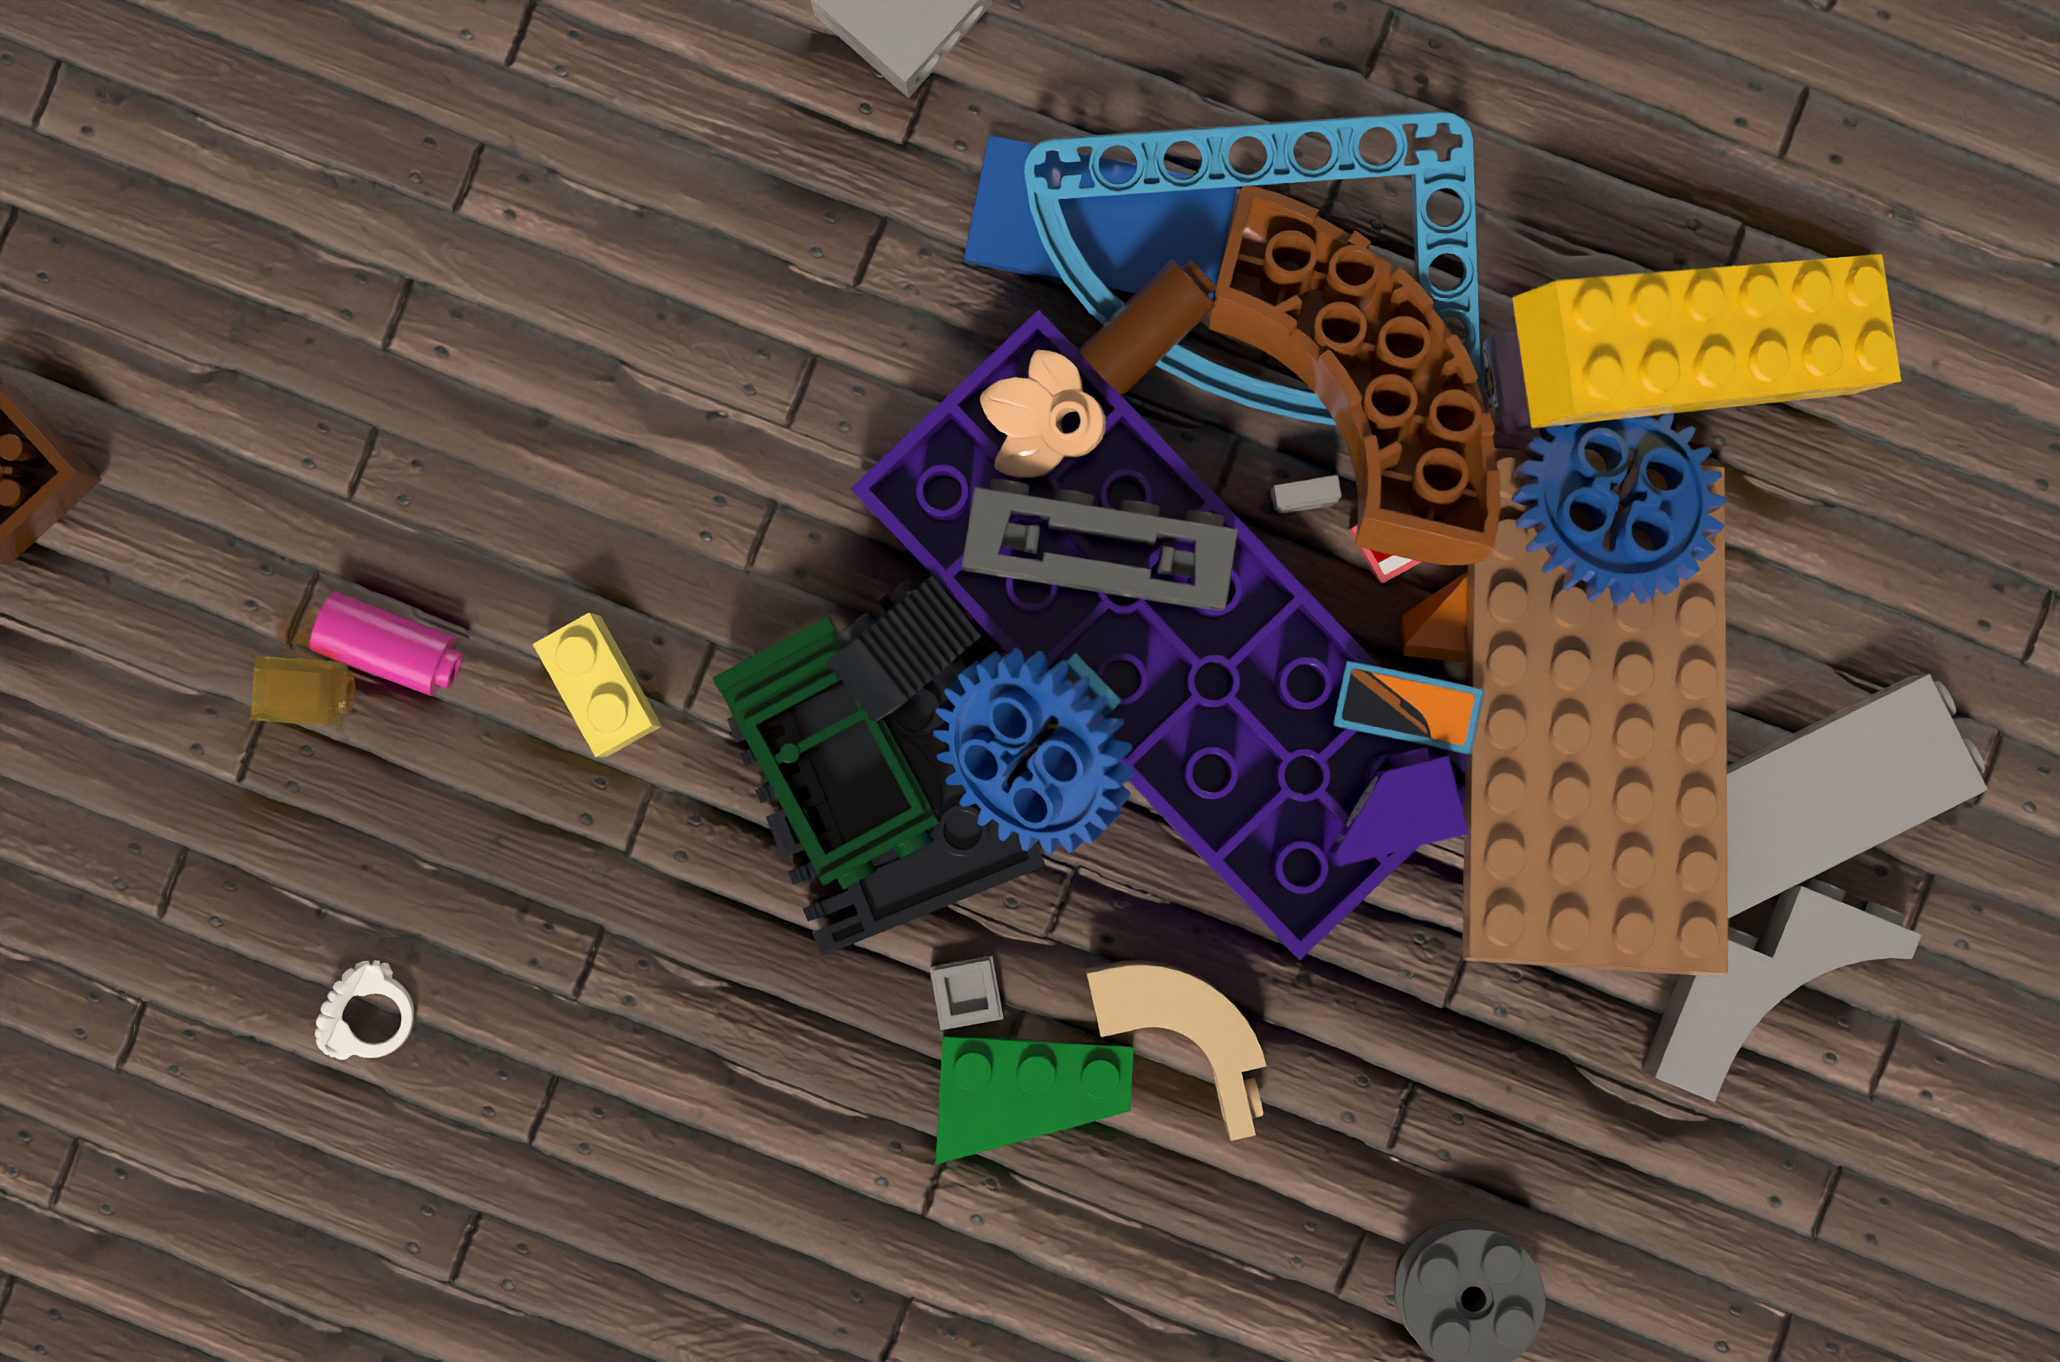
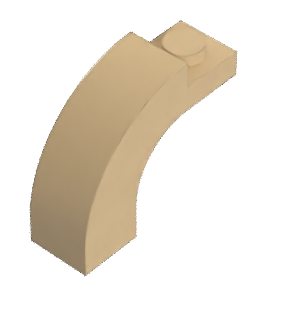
M1145 960L1121 961L1086 969L1101 1037L1146 1027L1166 1028L1187 1036L1204 1051L1210 1061L1224 1125L1230 1141L1256 1135L1252 1118L1263 1116L1262 1104L1255 1078L1243 1080L1242 1072L1266 1067L1267 1065L1255 1033L1230 999L1200 976L1180 967L1162 962Z

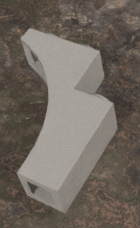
M1809 878L1805 887L1795 885L1780 893L1758 951H1754L1758 941L1757 938L1728 927V974L1720 977L1679 975L1641 1070L1659 1080L1715 1102L1725 1076L1742 1044L1760 1020L1783 998L1819 975L1845 965L1885 958L1912 959L1922 935L1901 927L1905 915L1872 902L1867 903L1865 911L1842 903L1846 891L1820 880Z

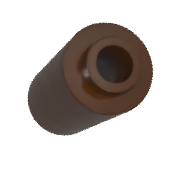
M1171 258L1078 351L1095 371L1116 392L1123 396L1217 306L1208 297L1217 286L1191 259L1180 267Z

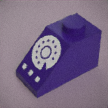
M1428 746L1390 755L1392 768L1375 772L1330 847L1331 863L1342 866L1468 834L1449 756L1431 758Z

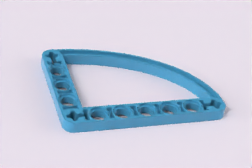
M1430 111L1051 138L1040 141L1028 153L1024 168L1030 210L1043 246L1063 281L1089 313L1102 324H1105L1125 303L1112 293L1086 261L1069 231L1058 199L1411 174L1415 281L1421 285L1433 300L1432 308L1441 319L1457 318L1463 323L1466 331L1463 346L1477 373L1476 383L1481 392L1473 138L1467 123L1457 115L1450 112ZM1442 122L1445 123L1447 132L1458 135V146L1447 148L1445 159L1438 160L1435 150L1418 148L1412 149L1416 160L1415 163L1404 164L1408 143L1402 127L1403 124L1414 123L1411 136L1415 138L1435 135L1437 124ZM1383 127L1389 130L1394 138V152L1382 164H1368L1360 156L1358 149L1359 140L1368 129ZM1311 131L1320 132L1329 141V157L1319 168L1304 169L1298 165L1294 158V145L1297 139L1304 133ZM1245 136L1259 139L1264 145L1266 152L1265 161L1261 168L1249 174L1235 171L1230 165L1228 158L1229 149L1233 142ZM1189 141L1196 145L1200 151V166L1197 172L1190 177L1183 179L1175 178L1165 169L1163 162L1164 154L1174 142ZM1115 145L1129 148L1134 153L1137 161L1133 176L1121 183L1108 181L1099 170V159L1102 153ZM1092 147L1088 165L1094 182L1092 186H1079L1081 172L1062 175L1060 180L1061 186L1049 187L1046 176L1035 175L1034 166L1035 164L1045 162L1047 151H1058L1059 158L1063 162H1078L1081 160L1077 148ZM1438 189H1453L1459 195L1462 204L1461 212L1457 219L1446 225L1432 223L1426 212L1428 198ZM1451 253L1457 255L1462 261L1464 268L1463 277L1453 288L1446 290L1438 289L1429 280V266L1437 256ZM1179 342L1155 364L1203 390L1245 406L1294 419L1337 426L1328 409L1312 389L1253 375L1215 361Z

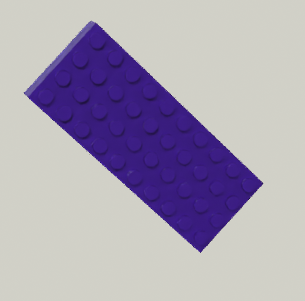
M1037 310L850 488L855 496L931 575L934 574L945 590L1006 654L1014 648H1019L1026 662L1035 653L1041 651L1046 659L1047 670L1051 671L1061 661L1067 662L1076 653L1108 686L1121 702L1105 719H1122L1124 724L1113 733L1114 740L1124 741L1132 746V750L1120 760V762L1134 769V775L1128 782L1299 960L1418 848L1414 847L1342 866L1331 863L1329 849L1375 772L1392 768L1390 755L1426 746L1333 725L1347 661L1375 667L1380 666L1130 404L1095 371L1080 352L1040 310ZM1036 350L1055 352L1065 356L1079 370L1083 392L1093 397L1102 407L1106 420L1104 435L1092 451L1077 457L1064 456L1059 464L1045 476L1036 478L1008 476L995 469L994 466L997 455L1008 435L999 431L987 418L980 402V396L987 388L1000 380L1014 377L1028 379L1030 362ZM1072 411L1063 417L1061 428L1065 434L1073 433L1079 428L1081 422L1079 413ZM999 479L1029 485L1028 496L1054 500L1055 490H1069L1093 495V507L1119 511L1120 500H1130L1159 506L1158 517L1184 521L1185 511L1187 510L1224 516L1223 527L1238 530L1226 607L1220 612L964 571L962 564L974 489L989 490L990 480ZM1014 515L1011 516L1010 520L1012 524L1040 527L1036 553H1029L1023 550L1002 547L1000 555L1042 562L1044 553L1150 569V579L1186 585H1191L1192 577L1158 573L1160 554L1163 547L1192 552V544L1156 538V542L1152 546L1049 529V521ZM1428 746L1431 758L1449 756L1462 806L1465 803V755L1455 751Z

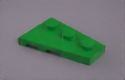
M943 1034L935 1165L1130 1112L1134 1046L1129 1044Z

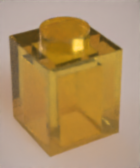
M255 656L250 720L343 726L344 714H350L354 706V677L347 675L348 665L342 662Z

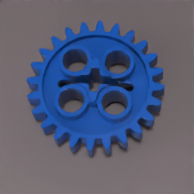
M1674 413L1663 414L1658 420L1650 418V416L1541 427L1538 431L1542 439L1534 437L1523 450L1532 461H1523L1514 473L1516 477L1528 483V485L1520 487L1512 495L1513 502L1529 506V510L1515 522L1516 527L1534 528L1537 534L1525 547L1527 552L1545 548L1550 554L1541 570L1544 573H1548L1559 566L1567 570L1563 581V588L1565 590L1570 589L1581 579L1586 581L1587 600L1590 601L1595 600L1608 587L1614 605H1620L1626 601L1632 590L1640 604L1646 603L1656 595V587L1664 595H1667L1680 586L1678 577L1687 581L1700 570L1696 560L1703 561L1715 550L1714 546L1706 538L1715 536L1724 527L1722 522L1708 514L1716 512L1726 504V498L1708 493V488L1718 481L1722 474L1719 471L1713 470L1703 471L1700 465L1712 452L1709 447L1692 451L1687 445L1696 430L1693 426L1687 427L1676 434L1670 429L1674 418ZM1628 448L1634 450L1635 456L1632 468L1627 472ZM1584 449L1599 453L1606 464V471H1599L1593 468L1586 460ZM1646 468L1653 469L1664 477L1667 491L1660 490L1650 483L1646 474ZM1623 481V486L1620 488L1619 495L1614 492H1611L1619 483ZM1619 504L1627 507L1614 518ZM1569 508L1579 509L1588 516L1591 522V531H1584L1576 527L1570 518ZM1632 527L1639 528L1648 534L1653 544L1652 551L1645 550L1637 545L1632 536ZM1609 528L1611 531L1609 539V549L1611 552L1605 551L1602 547L1605 532Z
M1014 648L1003 658L997 652H993L980 663L978 661L974 662L958 675V679L945 689L944 693L948 699L936 709V713L945 722L933 731V735L949 745L936 755L937 760L954 765L955 771L945 779L948 785H963L967 792L962 796L959 804L962 807H966L976 803L981 808L977 822L980 826L987 824L992 819L998 822L1000 840L1004 841L1013 832L1019 834L1022 850L1028 851L1039 840L1046 854H1052L1061 844L1068 852H1073L1084 841L1088 844L1092 843L1121 815L1119 807L1131 795V792L1123 784L1134 775V769L1120 762V760L1132 750V746L1124 741L1114 740L1113 733L1124 723L1122 719L1104 718L1101 711L1109 701L1106 695L1092 700L1086 695L1090 682L1088 676H1084L1077 682L1072 683L1067 679L1068 662L1063 660L1050 671L1047 670L1043 652L1038 651L1025 662L1019 648ZM1054 717H1057L1059 720L1058 727L1051 737L1032 755L1027 763L1028 769L1017 777L1012 784L1013 786L1010 787L1007 783L1008 777L1015 767L1034 749L1038 743L1037 736L1050 726Z

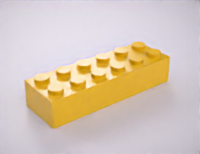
M1882 254L1561 280L1512 297L1532 428L1850 395L1901 382Z

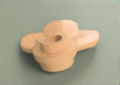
M1036 350L1030 362L1028 379L1014 377L1000 380L987 388L980 396V402L987 418L999 431L1008 435L997 455L994 465L995 469L1008 476L1017 478L1045 476L1059 464L1064 456L1077 457L1092 451L1104 435L1106 420L1102 407L1093 397L1083 392L1079 370L1065 356L1055 352ZM1077 411L1081 418L1079 428L1073 433L1065 434L1061 428L1063 417L1069 412Z

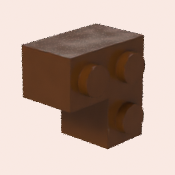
M0 381V564L9 566L102 479L18 387Z

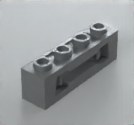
M999 479L990 480L989 490L974 489L962 564L964 571L1220 612L1226 607L1238 530L1224 528V516L1187 510L1185 511L1184 521L1158 517L1159 506L1130 500H1120L1119 511L1093 507V495L1069 490H1055L1054 500L1028 496L1029 485ZM1014 515L1049 521V529L1152 546L1156 542V538L1192 544V552L1163 547L1158 566V573L1192 577L1191 585L1150 579V569L1044 553L1042 562L1000 555L1002 547L1023 550L1029 553H1036L1040 527L1012 524L1010 520L1011 516Z

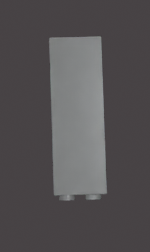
M1930 674L1909 676L1727 766L1728 918L1988 790L1980 775L1985 772L1983 759L1976 746L1968 738L1962 739L1952 719V716L1956 714L1954 701L1941 682H1933Z

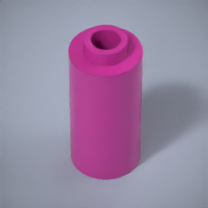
M332 592L324 602L315 621L310 639V649L313 652L429 696H434L441 686L449 689L453 685L463 659V654L455 651L456 637L338 592Z

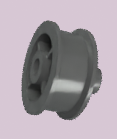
M1454 1219L1428 1228L1418 1235L1407 1247L1400 1259L1395 1274L1394 1297L1400 1319L1419 1346L1437 1362H1512L1530 1346L1542 1325L1546 1296L1544 1283L1538 1267L1531 1256L1505 1232L1489 1223L1473 1219ZM1475 1286L1476 1289L1473 1297L1469 1300L1461 1301L1463 1291L1468 1287Z

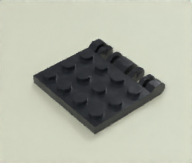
M961 654L904 704L884 716L941 821L939 824L929 828L934 841L903 858L898 856L895 848L888 850L872 859L877 869L875 873L847 887L848 890L833 896H823L811 901L809 906L802 908L808 922L852 904L855 905L857 910L855 915L812 932L821 956L1046 866L1037 842L1028 851L1022 850L1019 834L1013 832L1006 840H1000L998 834L999 823L992 819L987 824L980 826L977 822L981 808L976 803L962 807L959 802L967 791L963 785H948L945 781L955 771L953 764L937 760L936 755L949 744L935 737L933 731L945 722L936 713L937 707L948 699L944 693L945 689L958 679L959 674L967 669ZM840 680L763 721L758 726L762 733L781 725L783 726L786 735L767 742L775 756L780 753L783 745L788 743L795 745L859 711L852 699L849 690L844 689L843 681ZM733 716L728 718L727 722L735 742L739 743L746 740ZM864 719L800 753L797 763L801 772L786 777L793 791L807 786L811 799L800 804L820 842L828 840L832 851L911 809L906 796ZM751 749L740 753L745 767L759 765ZM1009 776L1007 779V783L1010 787H1012L1011 785L1013 784V782L1011 780V777ZM769 782L763 783L761 788L755 790L760 804L776 798ZM784 810L766 817L782 858L804 850ZM812 862L788 871L793 885L797 883L805 884L819 878Z

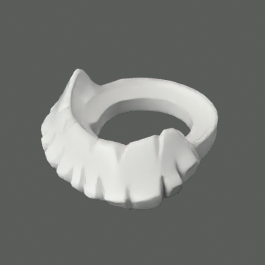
M374 960L370 964L369 961H361L355 964L354 969L349 968L342 975V981L334 983V990L328 993V1000L323 1002L321 1014H319L316 1020V1026L318 1027L315 1029L316 1044L325 1055L329 1054L330 1057H335L339 1060L347 1059L352 1055L363 1058H378L394 1052L407 1040L414 1025V1006L408 991L403 985L392 978L393 972L388 963L380 964V961ZM383 994L394 1000L402 1016L397 1032L390 1039L380 1043H367L357 1038L351 1031L348 1023L342 1018L344 1008L353 996Z

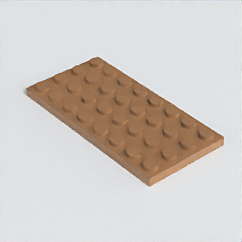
M1495 448L1497 469L1500 471V513L1495 548L1493 553L1484 561L1468 564L1466 686L1485 690L1472 755L1465 754L1464 819L1468 834L1464 835L1462 960L1715 977L1728 974L1725 504L1716 512L1708 514L1724 524L1723 529L1713 537L1706 538L1714 546V552L1703 561L1696 560L1700 570L1687 581L1678 577L1680 586L1672 592L1664 595L1656 587V595L1646 603L1640 604L1632 590L1626 601L1620 605H1614L1610 590L1606 587L1600 596L1590 601L1587 600L1586 581L1581 579L1570 589L1565 590L1563 588V581L1567 570L1562 566L1548 573H1544L1541 570L1545 561L1550 556L1545 548L1527 552L1525 547L1537 534L1534 528L1516 527L1515 522L1529 510V506L1513 502L1512 495L1520 487L1528 485V483L1514 475L1515 470L1523 461L1532 460L1528 458L1523 450ZM1585 456L1587 462L1593 468L1599 471H1606V464L1602 457ZM1628 459L1627 472L1632 468L1633 459ZM1701 465L1703 471L1713 470L1721 472L1722 477L1708 488V493L1725 497L1724 467ZM1646 468V474L1650 483L1660 490L1667 491L1664 477L1659 472ZM1623 481L1619 483L1611 492H1614L1619 495L1620 488L1623 486ZM1619 504L1614 518L1627 507ZM1569 508L1570 518L1576 527L1584 531H1591V522L1588 516L1579 509ZM1632 527V536L1637 545L1645 550L1652 551L1653 544L1648 534L1639 528ZM1610 528L1605 532L1602 544L1603 549L1607 552H1611L1609 549Z

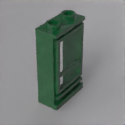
M826 616L716 675L712 679L727 703L809 856L821 883L825 885L837 878L841 887L845 889L877 871L872 862V859L895 848L898 856L903 858L934 841L929 828L939 824L941 821L885 717L877 722L869 720L868 712L860 709V702L857 700L854 701L859 711L795 745L791 743L783 745L780 753L775 756L770 749L758 724L840 681L836 678L835 671L827 667V660L839 651L843 645L836 637L839 632L833 620ZM864 719L906 796L911 809L827 854L779 764L797 761L800 753Z

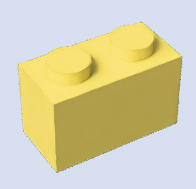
M587 613L533 644L595 757H608L662 726L601 616Z

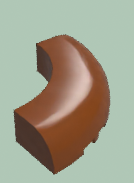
M1242 186L1214 293L1213 302L1217 306L1211 310L1209 329L1254 345L1279 360L1296 373L1328 409L1340 429L1349 450L1356 476L1358 525L1354 546L1440 565H1468L1484 561L1493 553L1495 548L1500 513V471L1497 469L1493 441L1495 428L1491 414L1486 412L1481 392L1476 383L1477 373L1457 334L1451 335L1444 322L1433 310L1434 302L1421 285L1401 266L1396 270L1388 261L1370 249L1371 242L1359 232L1354 231L1350 235L1319 217L1318 209L1285 195L1255 186Z

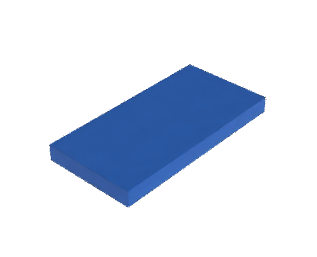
M989 135L964 255V263L1064 282L1043 246L1030 210L1024 168L1026 157L1031 148L1036 144ZM1050 150L1046 152L1045 162L1035 164L1034 166L1035 175L1046 176L1049 187L1061 186L1060 180L1062 175L1078 172L1082 174L1079 186L1094 185L1088 166L1090 155L1079 153L1081 161L1063 162L1059 158L1058 151ZM1102 157L1099 159L1100 173L1110 182H1125L1133 176L1137 164ZM1167 171L1170 175L1174 176L1175 178L1183 179L1192 176ZM1237 187L1058 199L1073 239L1090 267L1112 292L1133 296L1171 258L1180 267L1191 259L1217 285ZM1215 289L1208 295V297L1212 301L1214 298Z

